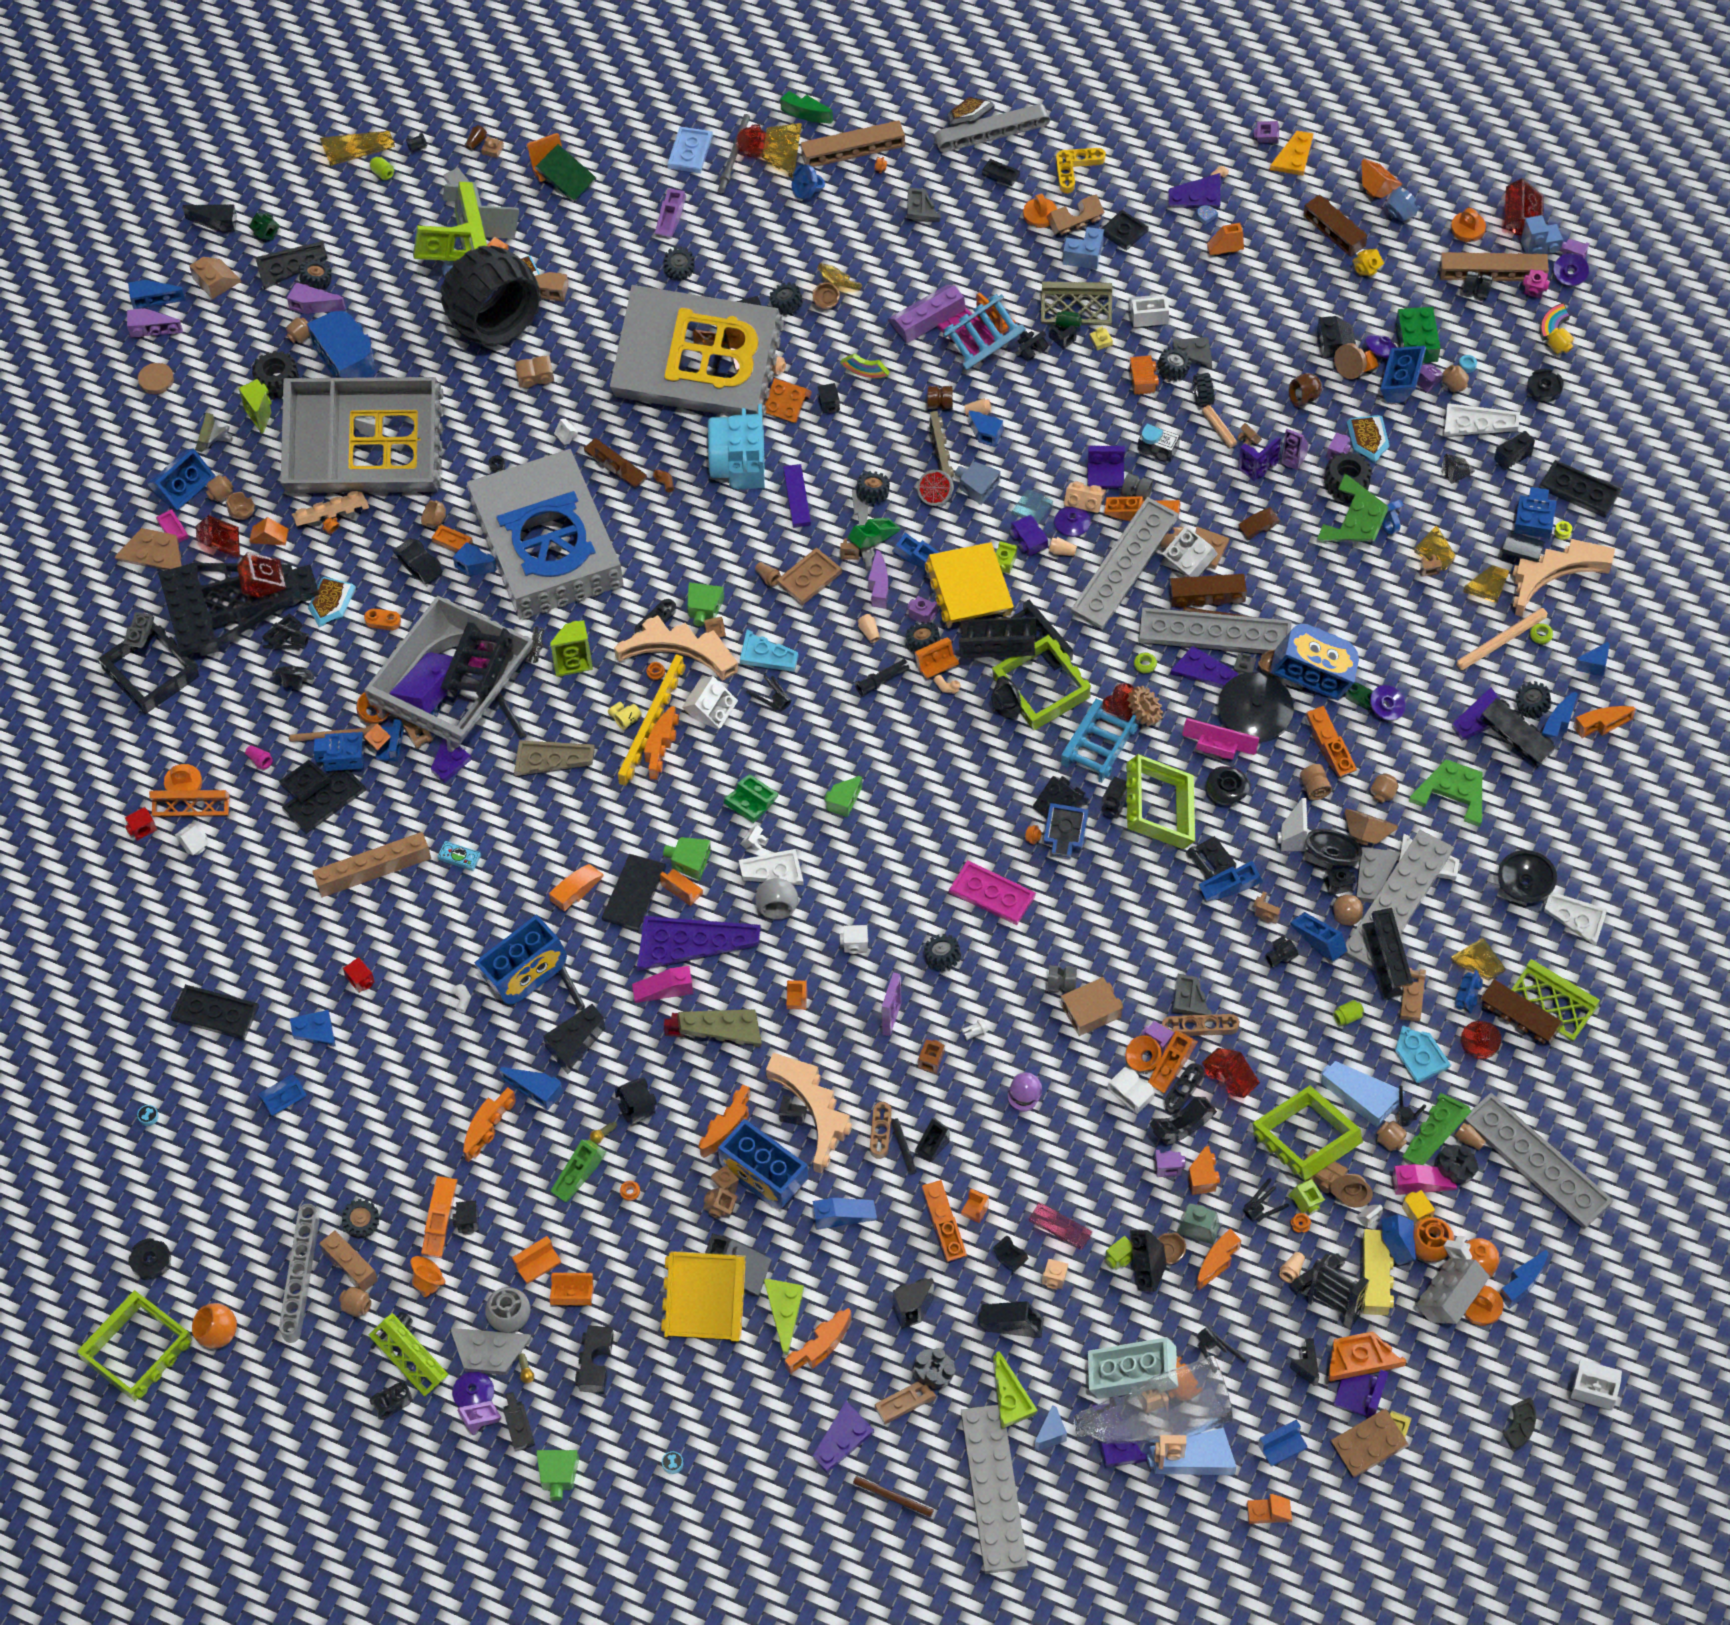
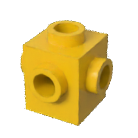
M1377 249L1363 250L1357 254L1358 257L1352 260L1355 270L1360 276H1372L1377 273L1378 268L1385 264Z

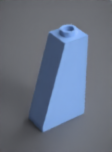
M1337 1061L1331 1066L1327 1065L1321 1072V1084L1376 1128L1399 1105V1088Z
M1224 1428L1186 1437L1185 1457L1179 1460H1169L1168 1457H1165L1163 1469H1159V1462L1154 1460L1155 1445L1150 1446L1149 1455H1146L1148 1465L1153 1467L1155 1474L1234 1475L1236 1472V1464Z

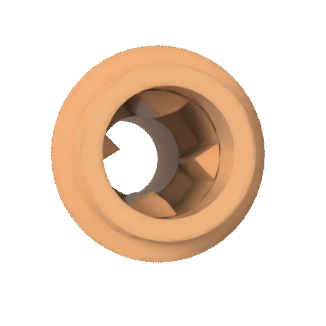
M983 398L966 404V415H968L970 410L984 415L991 414L990 400Z
M1052 537L1049 552H1052L1053 555L1074 556L1077 546L1059 537L1057 539Z
M871 614L860 617L858 619L860 630L870 643L877 642L880 636L875 618Z
M1295 1252L1280 1267L1279 1275L1282 1280L1292 1283L1299 1277L1305 1260L1303 1254Z

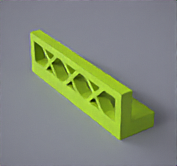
M393 1313L368 1334L424 1397L449 1375ZM382 1328L387 1333L388 1340H382L376 1333ZM393 1346H398L402 1350V1356L394 1354ZM407 1361H411L416 1365V1371H410L407 1368ZM421 1377H427L432 1385L426 1389L421 1383Z

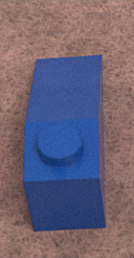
M149 280L128 283L133 309L185 301L184 292L180 286Z
M1303 912L1290 922L1291 926L1310 945L1331 961H1335L1348 951L1342 932L1310 914Z
M505 1067L499 1069L502 1080L547 1111L563 1094L561 1082L554 1076L550 1077L545 1073Z
M828 1198L812 1201L816 1230L877 1220L874 1200Z

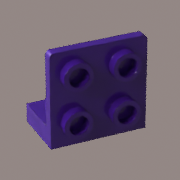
M1275 438L1260 453L1246 443L1240 447L1238 470L1253 481L1263 477L1271 466H1275L1279 461L1281 438Z
M1088 445L1089 487L1092 485L1100 486L1101 488L1123 487L1125 446Z
M1380 1370L1378 1377L1364 1374L1342 1379L1334 1406L1369 1418L1375 1415L1389 1372Z

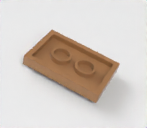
M815 548L779 577L777 584L800 604L804 605L842 574V568L818 548Z
M1386 1408L1331 1440V1443L1353 1478L1409 1446Z

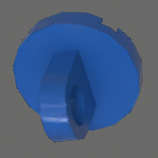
M803 164L795 169L792 176L794 181H792L791 186L797 198L809 199L813 196L814 192H820L825 187L824 179L816 174L812 166Z
M1402 500L1387 504L1389 509L1382 525L1388 534L1400 531L1401 524L1396 509L1404 506Z

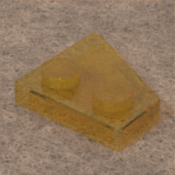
M819 263L817 269L822 273V277L828 279L831 284L837 288L841 286L860 291L862 287L860 282L850 281V276L835 266Z
M1437 526L1427 534L1414 550L1419 556H1425L1427 561H1432L1431 556L1435 554L1436 560H1441V570L1443 571L1451 565L1456 557Z
M1491 565L1465 585L1463 592L1498 603L1508 578L1509 570Z
M1484 938L1451 956L1452 962L1473 973L1476 969L1480 977L1488 981L1506 971L1504 965Z

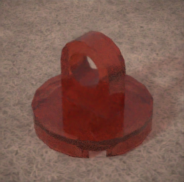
M752 124L751 127L744 128L739 132L736 138V145L740 152L746 153V156L757 158L762 157L768 152L770 139L761 130L760 124Z
M1129 683L1117 684L1113 695H1109L1103 700L1102 707L1106 712H1115L1119 719L1124 721L1130 720L1135 714L1131 713L1133 709L1128 706L1131 703L1127 698L1130 697L1128 694L1131 690L1135 688Z
M1474 1021L1464 1028L1461 1034V1045L1467 1054L1473 1055L1472 1057L1487 1059L1494 1056L1499 1050L1501 1034L1489 1022Z

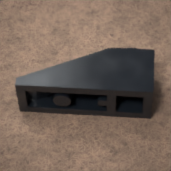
M234 204L183 205L182 207L187 220L218 232H235L237 213Z

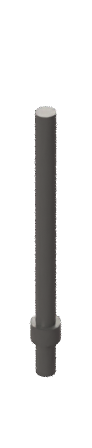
M748 114L743 115L724 172L721 174L718 188L720 193H724L727 184L730 182V174L750 119Z

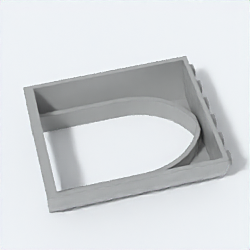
M437 595L364 690L370 705H374L379 711L377 714L379 718L384 719L388 712L446 739L447 750L453 752L455 748L460 746L532 649L533 640L528 636L516 633L511 628H506L513 636V642L511 647H509L492 691L484 701L478 697L459 724L454 726L389 693L428 652L438 654L446 649L458 646L467 622L474 623L481 633L500 636L502 629L506 627ZM481 640L477 642V645L483 643L489 652H493L497 644Z

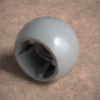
M773 878L766 880L759 886L756 892V905L765 917L784 919L790 916L796 909L798 894L795 887L789 881Z
M504 1287L490 1295L486 1302L485 1315L494 1329L505 1333L515 1332L527 1323L530 1316V1303L525 1294L520 1290ZM504 1304H505V1305L511 1304V1306H510L509 1308H503V1307H502Z

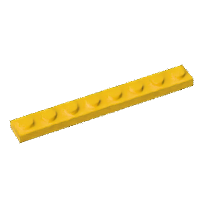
M675 655L618 772L619 784L626 786L628 781L633 779L635 767L642 760V752L645 749L648 737L658 719L664 714V707L671 700L672 690L677 688L678 678L685 671L683 656Z

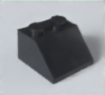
M1338 316L1319 317L1317 333L1322 358H1334L1335 352L1340 346L1347 343L1356 344L1352 325Z

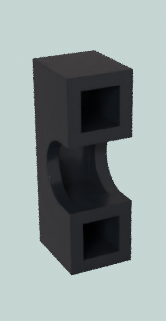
M588 1325L587 1332H583L582 1345H584L583 1352L580 1351L578 1360L581 1367L580 1371H576L575 1384H578L580 1392L605 1394L608 1376L606 1366H598L593 1361L599 1355H611L614 1341V1332L611 1327Z

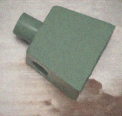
M1188 1204L1182 1214L1176 1233L1214 1245L1220 1228L1217 1212L1207 1209L1202 1205Z

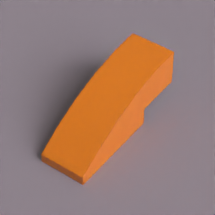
M1615 706L1596 709L1576 717L1573 728L1581 738L1597 730L1603 736L1633 720L1636 708L1634 706Z
M590 864L585 865L566 877L549 893L550 901L563 911H566L575 901L579 902L604 877V874Z
M1231 1228L1219 1238L1207 1254L1197 1279L1196 1288L1198 1290H1201L1228 1269L1231 1265L1230 1256L1240 1249L1241 1239Z

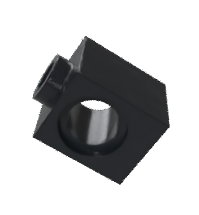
M835 383L818 386V399L822 413L840 411V399Z

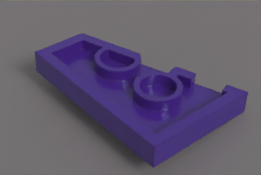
M1114 1404L1092 1405L1091 1413L1105 1468L1146 1462L1147 1457L1145 1453H1142L1138 1447L1135 1437L1131 1436L1125 1426L1126 1423Z

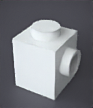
M194 824L187 825L175 834L186 852L191 855L200 854L205 850V846L209 844L206 840L207 835L201 828L198 829Z
M867 925L844 926V933H840V945H844V952L851 954L868 952Z

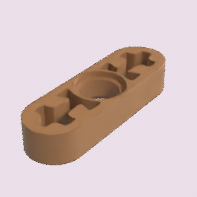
M886 1102L877 1103L873 1109L870 1153L876 1159L886 1157L889 1150L892 1109ZM881 1109H885L884 1120H880ZM883 1126L887 1131L884 1134H878L875 1129ZM878 1140L882 1141V1149L880 1152H878L876 1149L878 1147Z

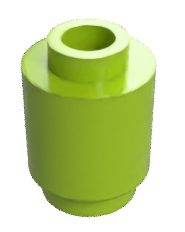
M374 157L370 161L372 172L381 179L388 180L393 176L394 167L382 157Z
M1351 1000L1337 1007L1333 1011V1017L1339 1026H1346L1362 1018L1364 1008L1360 1002Z

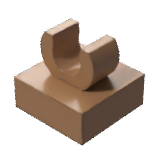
M487 136L481 152L483 155L498 158L504 143L497 138L492 139Z
M1247 423L1240 427L1244 432L1240 433L1237 438L1242 441L1247 437L1243 444L1246 443L1250 446L1252 441L1258 444L1262 440Z
M844 539L843 543L840 544L841 559L859 560V547L854 543H847V539Z
M1435 554L1431 556L1432 561H1427L1425 556L1422 557L1421 577L1440 574L1442 564L1441 560H1436Z
M722 616L704 620L706 633L714 630L718 637L726 636Z

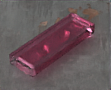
M1040 1202L1029 1217V1222L1080 1250H1083L1093 1233L1088 1228Z

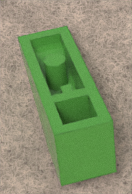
M581 1140L552 1187L551 1192L563 1201L568 1202L596 1170L607 1151L591 1140Z

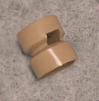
M1320 764L1310 765L1300 772V778L1311 800L1323 799L1332 792V787L1326 778L1325 770Z

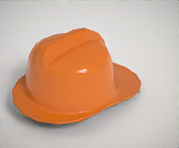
M422 1256L412 1257L410 1260L413 1269L412 1285L420 1291L423 1297H428L430 1293H435L439 1286L444 1285L446 1281L441 1270L433 1261Z

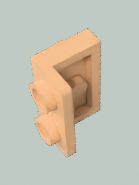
M1074 481L1066 489L1064 505L1098 513L1106 490H1103L1100 486L1092 485L1089 487L1085 486L1082 482Z

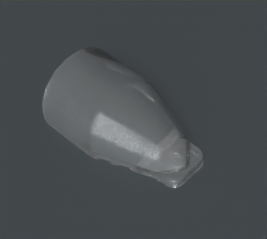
M1211 1356L1148 1379L1149 1384L1139 1389L1137 1386L1130 1388L1131 1393L1121 1398L1119 1395H1116L1092 1408L1079 1412L1074 1416V1429L1077 1436L1084 1437L1089 1435L1104 1444L1156 1443L1160 1441V1435H1186L1187 1438L1232 1421L1233 1414L1223 1375L1215 1356Z

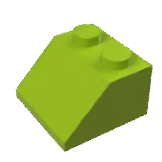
M256 379L238 389L245 412L262 434L265 432L272 413L270 408L272 403L267 395L269 393L265 384L261 385L259 380Z

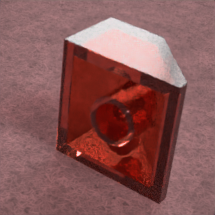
M246 552L237 565L243 594L261 597L283 590L286 587L280 559Z

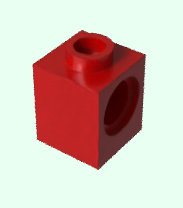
M146 807L125 817L127 823L125 829L129 836L133 835L137 841L157 831L155 822Z
M359 957L343 967L345 978L358 993L369 989L375 983L373 973Z

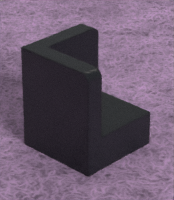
M1051 325L1049 327V338L1064 350L1076 341L1077 329L1073 325L1067 329H1057Z
M783 1095L779 1109L780 1122L803 1126L807 1106L792 1104L791 1096Z

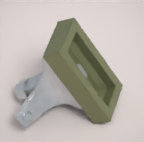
M206 412L195 450L203 452L217 440L230 442L232 435L227 433L230 427L228 425L218 427L217 422L214 420V415Z

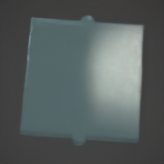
M1027 489L1012 510V514L1020 518L1031 514L1039 525L1052 506L1053 501L1042 496L1041 493L1037 494Z

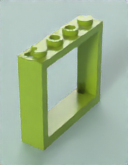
M1049 635L1035 642V656H1011L992 668L993 678L997 682L999 677L1005 676L1008 678L1006 675L1008 672L1049 649L1079 687V689L1038 713L1034 712L1019 692L1021 698L1020 713L1033 731L1091 698L1090 683L1087 679L1084 680L1081 677L1078 667L1070 663L1071 660L1067 653H1063L1057 640H1053Z
M1139 754L1133 757L1126 765L1127 829L1185 849L1195 842L1194 775ZM1141 773L1176 786L1177 831L1142 818Z
M1311 1085L1252 1123L1254 1128L1253 1134L1257 1141L1262 1142L1271 1154L1274 1153L1278 1156L1283 1165H1288L1293 1174H1298L1304 1181L1363 1143L1361 1129ZM1309 1105L1343 1135L1303 1161L1271 1133L1270 1130Z
M134 1290L77 1350V1353L83 1362L136 1402L138 1398L146 1394L153 1382H157L161 1378L163 1371L175 1363L177 1356L189 1348L192 1338L185 1328ZM142 1308L177 1335L178 1338L136 1384L130 1388L95 1361L93 1357L135 1312Z

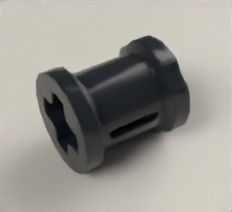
M419 133L418 136L411 139L406 138V143L411 153L418 148L427 147L423 133Z

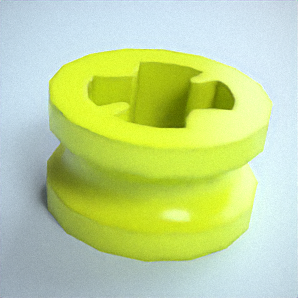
M1566 521L1558 522L1554 531L1555 536L1561 540L1568 539L1571 536V524Z

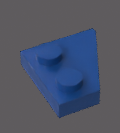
M329 1010L289 1018L294 1039L308 1040L316 1044L322 1042L328 1043L332 1047L336 1046Z

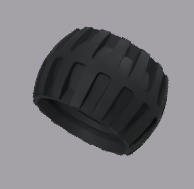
M492 245L490 247L479 246L477 249L469 250L464 256L457 259L451 269L447 271L440 290L443 309L452 325L466 338L487 346L507 344L515 337H519L533 322L535 314L539 311V301H541L538 282L528 265L510 251ZM498 288L495 294L484 303L488 296Z

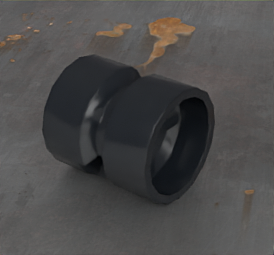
M1468 271L1463 293L1469 295L1476 293L1477 297L1487 299L1493 276L1485 274L1479 276L1477 272Z

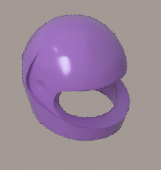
M1027 1072L1013 1077L1008 1092V1100L1015 1110L1027 1112L1036 1106L1042 1094V1085L1038 1077ZM1012 1096L1021 1102H1031L1033 1100L1034 1102L1028 1106H1021L1014 1102Z

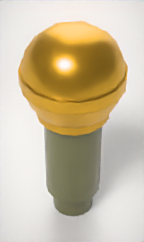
M616 1122L609 1123L600 1130H593L589 1136L590 1140L595 1144L601 1143L604 1136L615 1130L617 1127Z
M524 1353L519 1354L520 1379L523 1383H530L534 1380L535 1375L529 1368L527 1357Z

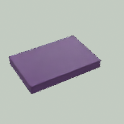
M894 972L882 1004L883 1035L890 1036L902 1003L901 976Z

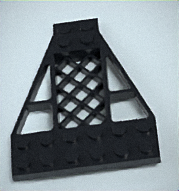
M190 563L158 572L181 657L200 652L201 656L219 652L218 648L278 610L319 595L311 565L292 569L291 564ZM197 572H224L225 579L200 585ZM227 572H251L232 578L227 574ZM267 582L272 584L270 588L264 587ZM249 587L254 589L252 593L246 592ZM260 591L265 593L263 597L257 596ZM231 592L236 594L234 598L228 597ZM242 596L247 598L245 602L239 601ZM213 597L218 598L216 603L211 602ZM224 601L229 603L227 607L221 606ZM249 618L244 622L241 621V619ZM239 621L238 626L218 638L215 637L212 627Z

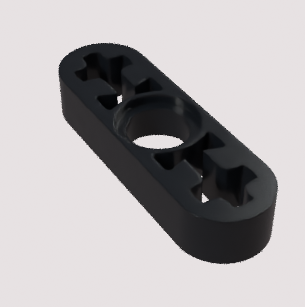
M672 599L662 600L635 626V634L640 632V630L642 631V624L647 619L657 615L665 624L676 613V603ZM669 606L671 607V610H670V609H666V610L664 611V607H667V608H668Z
M1197 1063L1188 1065L1165 1097L1164 1108L1168 1113L1177 1114L1180 1112L1196 1090L1204 1075V1069L1201 1065ZM1195 1071H1197L1198 1075H1194L1191 1082L1189 1080L1191 1078V1072L1194 1073ZM1180 1085H1187L1190 1090L1183 1093L1179 1091L1178 1087ZM1176 1096L1179 1097L1177 1099V1105L1170 1106V1102L1173 1103L1176 1099Z
M1336 1253L1329 1257L1327 1266L1338 1271L1345 1264V1261L1339 1253ZM1311 1268L1291 1283L1290 1286L1296 1294H1301L1311 1287L1314 1269Z

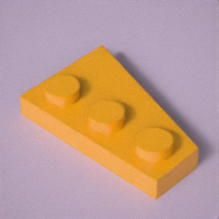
M1296 131L1272 162L1270 170L1304 176L1314 133Z

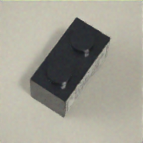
M1163 430V435L1157 443L1147 444L1142 440L1141 434L1138 439V451L1157 457L1160 460L1171 462L1179 448L1180 435Z

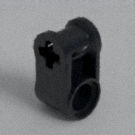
M399 1382L384 1391L376 1393L370 1398L369 1402L376 1408L378 1419L383 1420L410 1405L412 1394L406 1384ZM399 1393H406L402 1398H397Z

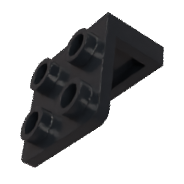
M1052 776L1033 804V808L1048 819L1050 803L1077 807L1079 804L1086 805L1089 798L1085 796L1086 792L1081 788L1072 787L1070 785L1071 781L1064 776H1061V778Z

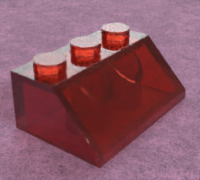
M1524 178L1506 186L1504 222L1507 230H1510L1515 235L1522 236L1525 218L1544 216V195Z

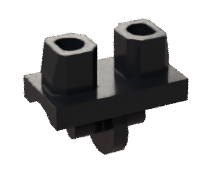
M1025 331L1020 334L1021 338L1017 341L1022 345L1015 352L1016 356L1022 355L1028 362L1036 355L1032 350L1033 347H1036L1040 353L1045 351L1049 346L1044 339L1047 334L1044 331L1034 336L1033 331L1029 333Z

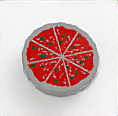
M933 469L921 476L918 481L917 490L923 502L928 505L939 506L950 500L954 485L951 477L946 472Z

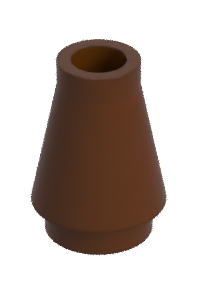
M480 125L472 127L464 146L468 150L473 151L477 145L486 139L487 131Z

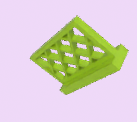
M1532 959L1528 962L1526 969L1511 989L1516 993L1523 991L1527 1000L1526 991L1537 989L1539 998L1530 999L1529 1001L1532 1003L1541 1002L1543 1010H1545L1543 1001L1554 999L1556 1008L1545 1011L1548 1013L1558 1012L1559 1019L1563 1022V1026L1558 1033L1572 1042L1575 1041L1592 1014L1596 1012L1600 1000ZM1529 975L1534 978L1536 985L1525 987L1524 979L1526 976ZM1540 988H1551L1553 995L1542 997ZM1566 997L1570 1001V1006L1559 1008L1557 998ZM1582 1007L1588 1011L1585 1017H1576V1008ZM1572 1009L1574 1019L1562 1020L1560 1011ZM1575 1022L1576 1030L1573 1035L1565 1031L1564 1024Z

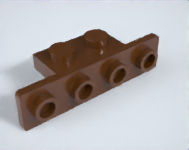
M594 438L584 447V452L634 488H637L647 479V475L597 438Z

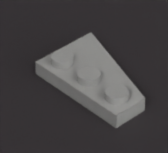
M1362 847L1356 896L1361 902H1374L1391 874L1401 852Z

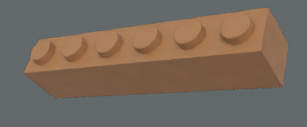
M898 120L801 142V154L805 165L817 167L905 147V134Z
M1441 252L1440 280H1466L1468 271L1479 273V276L1483 274L1493 276V281H1524L1525 275H1529L1531 269L1541 270L1547 274L1549 271L1548 255L1539 253Z
M420 832L318 868L312 872L321 898L424 862L431 859V855L424 834Z

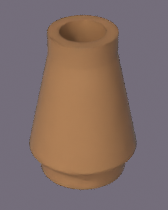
M759 562L755 566V571L767 585H777V579L781 577L779 570L763 562Z
M1463 1123L1455 1134L1458 1141L1479 1151L1486 1142L1470 1124Z

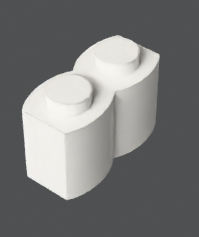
M1124 1067L1108 1083V1090L1136 1114L1154 1099L1155 1092L1152 1085L1140 1080L1138 1074L1132 1069L1129 1070Z

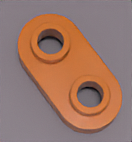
M370 609L364 615L365 623L370 628L396 630L401 626V617L395 611Z

